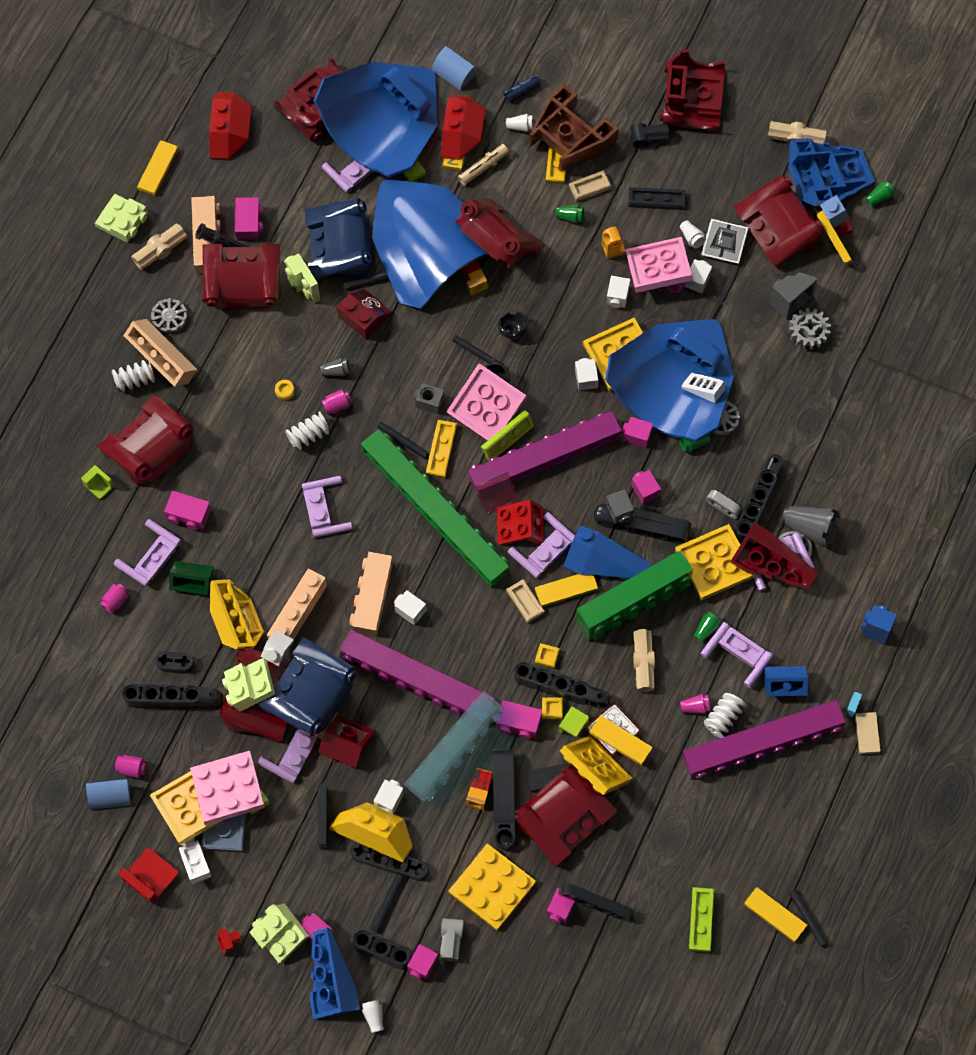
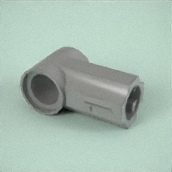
M442 919L440 959L452 962L458 961L464 920Z

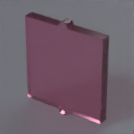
M507 472L475 485L479 495L478 500L481 502L485 514L496 510L498 507L517 501L513 490L514 485L511 484Z

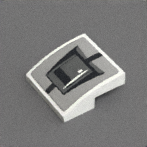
M711 219L702 256L739 264L748 227Z

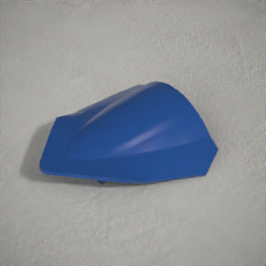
M382 62L367 63L323 78L314 99L325 127L339 147L360 165L387 177L411 170L437 127L436 81L434 72L429 68Z
M385 180L380 184L372 239L400 304L422 309L451 276L469 263L489 255L460 229V223L457 224L455 222L461 215L463 202L447 187L397 180Z
M714 319L658 324L609 355L605 380L622 404L638 419L652 423L653 429L669 436L697 442L719 428L734 376L721 325ZM691 373L724 381L725 391L713 403L682 389L681 386Z

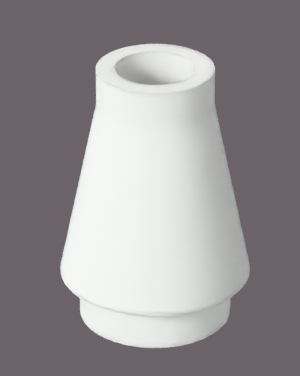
M524 114L507 118V129L529 132L534 127V116Z
M684 221L680 225V229L689 246L698 248L704 244L706 238L702 231L689 221Z
M379 1000L362 1004V1012L371 1028V1032L384 1030L382 1004H379Z

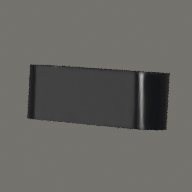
M359 930L353 936L354 946L360 953L400 970L407 968L411 958L408 949L366 930ZM361 937H366L369 940L364 946L357 943ZM383 945L388 948L384 954L376 952L379 946ZM404 954L407 958L404 962L400 963L395 960L396 956Z

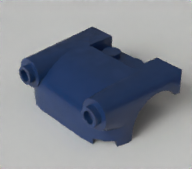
M360 198L305 209L306 227L310 230L312 258L309 260V270L317 283L325 277L336 274L350 275L358 280L365 277V273L369 270L370 265H373L371 224L369 217L365 214L367 211L366 203Z
M303 637L292 653L294 655L293 660L274 687L275 695L261 701L259 706L264 711L287 722L301 735L310 737L319 734L321 731L323 732L329 725L353 687L352 682L356 678V669Z

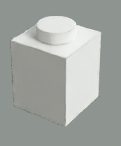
M694 259L690 268L693 280L685 282V287L703 293L711 276L712 266L706 261Z
M611 276L607 293V305L614 308L626 307L630 279Z
M583 358L576 361L575 373L578 390L598 388L595 359Z
M407 590L403 595L400 594L394 602L395 612L413 625L426 612V604Z
M276 630L267 640L261 657L279 666L287 656L294 639Z
M384 780L374 799V805L394 814L404 795L402 785L394 780L390 782Z

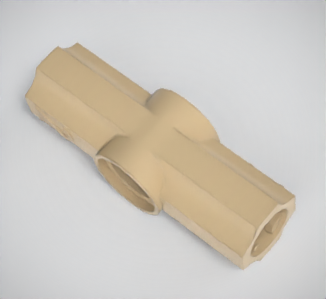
M771 121L768 138L787 141L789 145L791 140L805 138L813 139V142L823 144L826 137L825 130L807 128L805 124L800 122L784 124Z
M176 223L163 234L152 236L145 247L131 256L132 260L139 269L143 270L155 260L166 258L171 253L173 247L187 238V234Z
M639 629L634 631L635 652H633L634 670H636V688L640 692H650L654 690L653 669H655L652 634L650 630Z

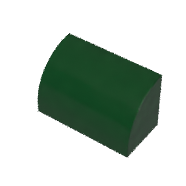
M175 561L170 571L169 590L208 595L211 581L213 580L214 566Z

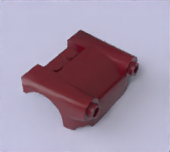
M680 50L678 54L669 59V62L666 61L665 73H668L665 107L664 110H660L659 121H663V124L671 127L719 134L726 61L713 64L701 63L691 58L689 50Z
M331 56L328 58L329 64L323 69L320 67L313 69L292 85L285 93L286 97L280 102L276 99L273 100L275 108L312 142L320 140L324 135L322 127L325 125L314 103L323 78L342 72Z
M782 175L733 206L777 269L795 253L804 249L814 250L819 245L820 237L823 235L822 230L825 229L819 220L815 221L799 197L792 190L791 186L793 183L788 176L783 177Z
M491 198L465 201L461 206V215L455 222L457 224L460 223V229L495 260L498 261L500 258L508 263V268L513 269L531 251H534L533 256L537 257L545 247L533 234L522 232L502 214L504 209Z
M202 244V301L208 307H216V309H265L275 306L280 301V244H260V247H222V244Z
M156 394L141 406L144 412L117 436L111 433L98 445L102 453L114 460L136 485L150 480L153 482L158 479L191 448L190 443L194 436L193 425Z
M245 647L243 650L239 649L236 656L238 663L235 666L242 663L246 667L262 659V652ZM284 659L279 666L266 660L273 687H275L291 663V660ZM226 696L219 717L222 718V723L231 732H252L265 736L276 743L283 739L287 722L264 711L259 706V703L239 711L234 706L229 705Z
M572 764L565 766L561 770V774L552 779L515 811L516 816L514 818L518 822L522 833L529 836L538 845L554 866H557L572 853L571 850L599 825H603L618 812L602 793L597 792L593 788V784L588 779L579 774L578 769L574 765L572 766Z

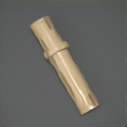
M501 144L491 153H486L483 159L461 175H458L459 181L462 185L466 186L467 183L485 170L497 165L499 160L509 154V150L504 144Z

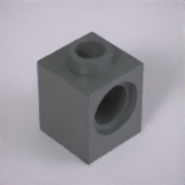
M422 383L420 389H416L414 394L416 408L439 414L445 398L444 390ZM426 396L433 397L431 400L424 399Z
M625 489L606 496V505L615 524L619 522L626 523L631 520L634 515V509Z

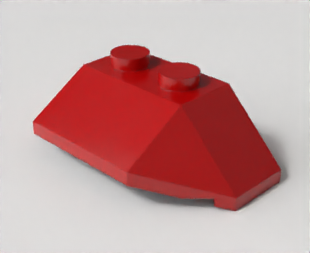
M216 92L213 98L209 132L210 159L230 160L233 154L239 151L249 140L252 107L236 93Z
M451 94L448 98L442 136V159L460 160L481 142L485 109L469 96Z

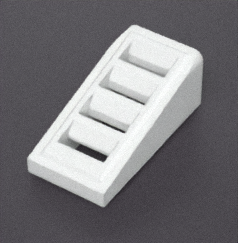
M691 373L681 388L715 403L725 391V382L716 378Z

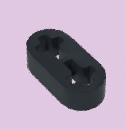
M163 651L158 653L155 658L157 668L164 672L188 673L194 667L193 658L188 653ZM164 657H167V660L171 662H166V664L163 666L160 661H163ZM184 659H187V661L189 662V664H186L185 667H182L181 663H176L183 662Z

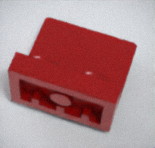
M530 499L498 507V544L506 545L526 539L536 545L542 544L544 542L543 506Z
M147 848L128 871L122 868L118 873L123 882L152 905L179 874L175 868L150 848Z

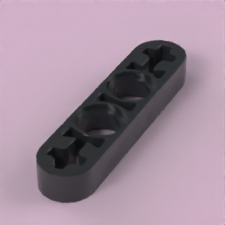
M356 842L350 849L352 859L358 863L394 874L398 873L417 881L425 879L428 875V867L421 860L407 856L404 860V868L398 870L393 867L396 859L385 855L384 862L376 863L373 860L374 856L380 852ZM363 848V852L369 854V850H372L370 860H367L368 856L364 854L357 857L355 850ZM408 862H411V867L415 869L418 866H422L424 873L420 872L419 875H416L413 869H409V873H407Z
M561 883L558 894L567 899L623 921H631L634 910L569 883Z

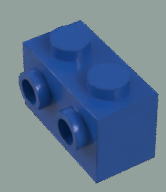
M874 605L872 611L867 610L861 626L864 629L862 636L885 645L897 614L890 612L884 606L877 607Z
M806 666L765 667L764 685L766 696H807L808 675Z

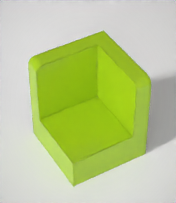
M96 465L81 478L83 485L100 500L114 488L112 480Z
M571 707L559 725V732L563 734L566 731L572 736L577 737L582 728L585 729L588 725L589 716Z

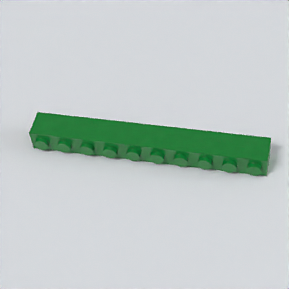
M378 429L361 443V450L368 459L491 588L509 574V562L503 556L500 557L496 553L495 547L490 542L486 543L483 540L481 532L477 528L473 529L469 525L470 522L463 514L460 515L456 511V506L451 501L447 502L443 498L442 491L430 484L431 481L427 475L421 474L417 470L416 464L404 457L403 450L398 446L395 447L391 443V438L386 433L383 434Z

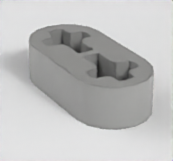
M711 490L706 497V501L732 519H737L742 512V508L737 503L716 490Z

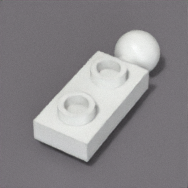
M195 837L182 844L183 847L179 848L192 884L211 877L198 841L194 842Z

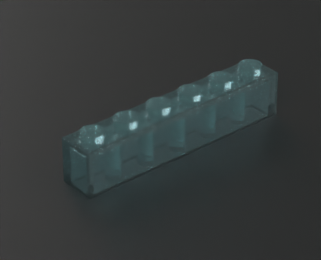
M483 690L403 785L423 802L426 800L430 801L437 793L435 789L440 784L444 785L450 778L449 773L452 769L456 770L463 763V756L466 753L470 754L477 746L475 742L479 737L484 738L490 731L489 726L493 721L497 722L502 717V710L504 708Z

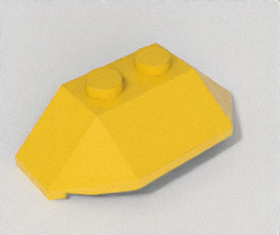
M230 579L211 581L210 613L222 644L234 649L254 648L264 631L251 599L241 589L234 586Z
M368 802L339 813L329 828L331 831L400 862H404L412 850V843L404 818Z

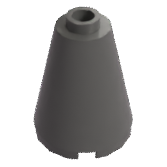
M790 506L789 509H785L782 519L785 520V525L819 545L828 548V544L833 543L838 531L839 524H836V518L840 519V511L834 508Z

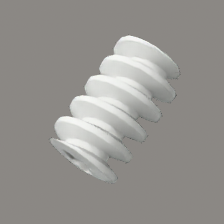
M144 360L141 362V367L137 363H134V369L127 365L126 372L122 367L119 368V374L112 370L117 389L120 388L122 392H125L126 385L132 390L133 383L140 387V381L145 385L148 384V379L152 383L155 382L150 362L147 365Z
M320 412L318 413L319 417L315 414L312 415V421L308 418L305 419V425L300 422L298 423V428L292 426V433L289 430H285L293 447L301 450V443L309 446L308 439L316 442L315 435L321 439L322 432H325L327 435L329 434V427Z
M730 693L723 694V699L719 700L718 706L713 708L714 712H711L709 718L704 721L706 728L718 738H724L721 732H729L725 727L726 725L733 726L730 719H738L734 713L742 714L739 706L747 707V704L742 699Z

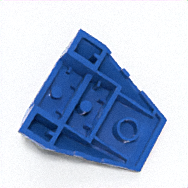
M809 138L790 141L789 171L800 199L806 203L820 206V204L836 195L839 200H842L875 182L861 149L842 145L839 147L831 146L828 142L821 144L813 142V139Z

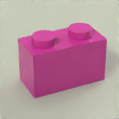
M258 197L236 198L235 234L237 241L260 240V233H263V221H260V216H263V205H260Z
M172 491L164 514L170 523L185 524L192 530H197V528L204 530L211 512V506L208 501Z
M502 700L496 727L504 734H511L512 732L519 734L524 739L536 738L542 718V710Z

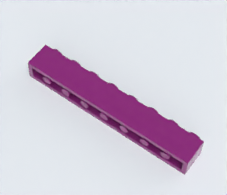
M612 411L608 413L603 412L594 419L583 420L577 426L572 428L566 427L560 433L555 435L549 434L538 442L526 444L521 449L510 450L504 456L493 457L485 464H476L468 470V478L477 497H481L621 439L622 430Z
M350 630L340 648L342 660L348 664L355 663L363 671L368 673L372 671L378 674V677L384 681L391 680L403 690L410 689L414 691L416 696L422 699L425 697L431 699L432 703L436 706H445L458 716L462 714L468 717V720L478 725L481 723L485 725L495 706L494 697L355 631Z
M835 700L684 750L682 758L690 779H702L708 776L710 772L720 773L725 771L728 766H741L746 763V760L752 758L759 760L764 758L767 753H780L785 750V747L791 745L792 747H798L804 744L806 740L816 741L827 733H831V735L837 734L842 731L846 722L839 704Z

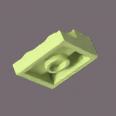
M114 194L96 220L95 226L128 243L137 234L140 224L144 223L147 219L146 206L130 198L126 200Z
M300 254L287 257L284 262L287 267L285 269L288 276L286 279L290 287H295L297 292L303 290L306 298H311L313 303L320 301L318 283Z
M264 658L246 667L241 663L224 672L225 678L222 679V682L229 691L226 699L230 706H234L239 711L275 695L268 664Z
M285 903L280 905L273 904L265 911L267 915L264 918L257 919L252 924L254 928L250 931L261 948L267 947L278 963L284 962L309 937Z

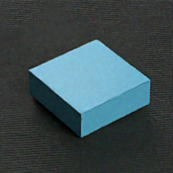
M857 692L853 694L846 716L854 717L862 694Z

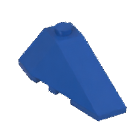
M580 525L572 541L563 568L582 576H589L591 574L601 575V578L612 576L628 580L650 568L652 564L603 534Z
M330 927L314 931L312 937V958L315 961L314 971H311V979H314L313 991H310L313 1019L360 1010L355 984Z

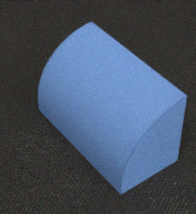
M447 46L441 50L432 66L433 72L460 91L475 76L474 66Z
M127 779L86 783L87 798L91 810L132 805L131 787Z

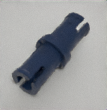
M534 74L530 78L519 81L517 85L504 91V97L510 102L518 96H524L529 90L541 85V81Z

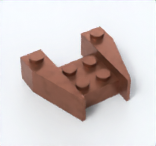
M564 83L549 97L529 138L530 147L541 139L562 156L559 159L560 172L604 153L618 140L619 128L606 117L592 129L571 112L577 105L578 94Z

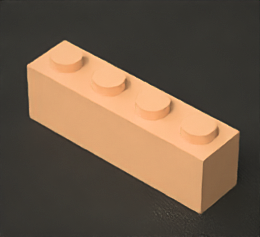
M214 196L192 197L193 254L196 274H203L202 244H209V242L202 239H195L198 226L204 223L210 229L221 231L220 220H217V214H220V205L216 203Z
M147 319L132 321L124 337L174 387L188 384L197 369Z
M369 552L368 557L363 560L362 570H364L363 577L360 576L358 581L360 593L355 596L354 607H356L355 614H351L349 623L353 631L359 634L377 637L393 566L392 556Z
M307 569L267 634L268 639L276 630L292 639L296 637L327 587L325 577Z

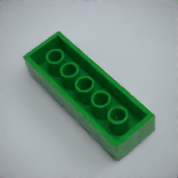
M678 551L577 608L576 623L588 641L592 639L598 640L604 636L606 631L610 629L613 631L619 628L622 622L635 619L643 610H651L656 606L657 602L661 600L666 601L673 596V593L686 590L691 584L693 569L682 552Z

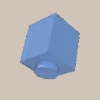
M837 195L820 204L833 228L850 219Z

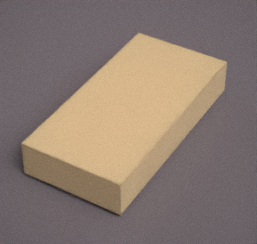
M601 171L569 183V188L577 202L610 190L611 185L605 172Z
M524 579L506 589V592L527 624L544 614L543 608Z
M876 712L856 713L855 721L859 755L879 754L880 743Z

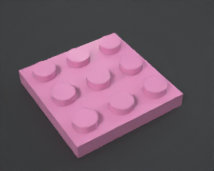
M682 237L625 249L636 293L693 280Z
M478 364L447 410V413L486 440H489L511 422L528 396L483 365Z
M250 751L190 768L205 825L265 808Z

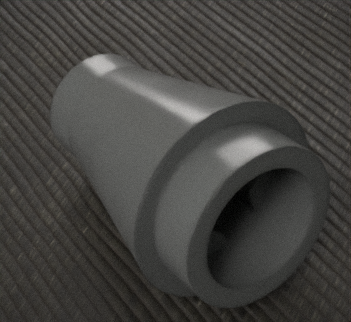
M339 358L321 365L322 376H346V374H350L348 359Z

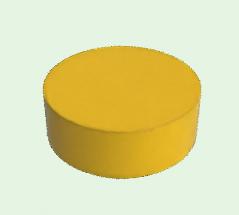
M288 380L279 381L275 386L276 396L281 400L291 399L295 393L293 383Z

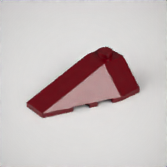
M755 522L730 563L747 573H758L765 575V578H776L783 580L787 584L809 589L818 575L815 569L774 534Z

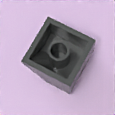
M799 272L795 276H786L782 280H777L773 285L770 305L787 320L814 296L817 278Z

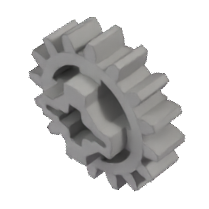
M806 308L805 313L799 310L798 315L794 314L789 322L788 333L792 334L790 339H796L797 346L800 343L803 344V349L807 345L811 350H813L814 345L820 348L821 342L826 343L827 337L830 336L831 324H827L829 318H823V312L817 314V309L810 312L809 308Z

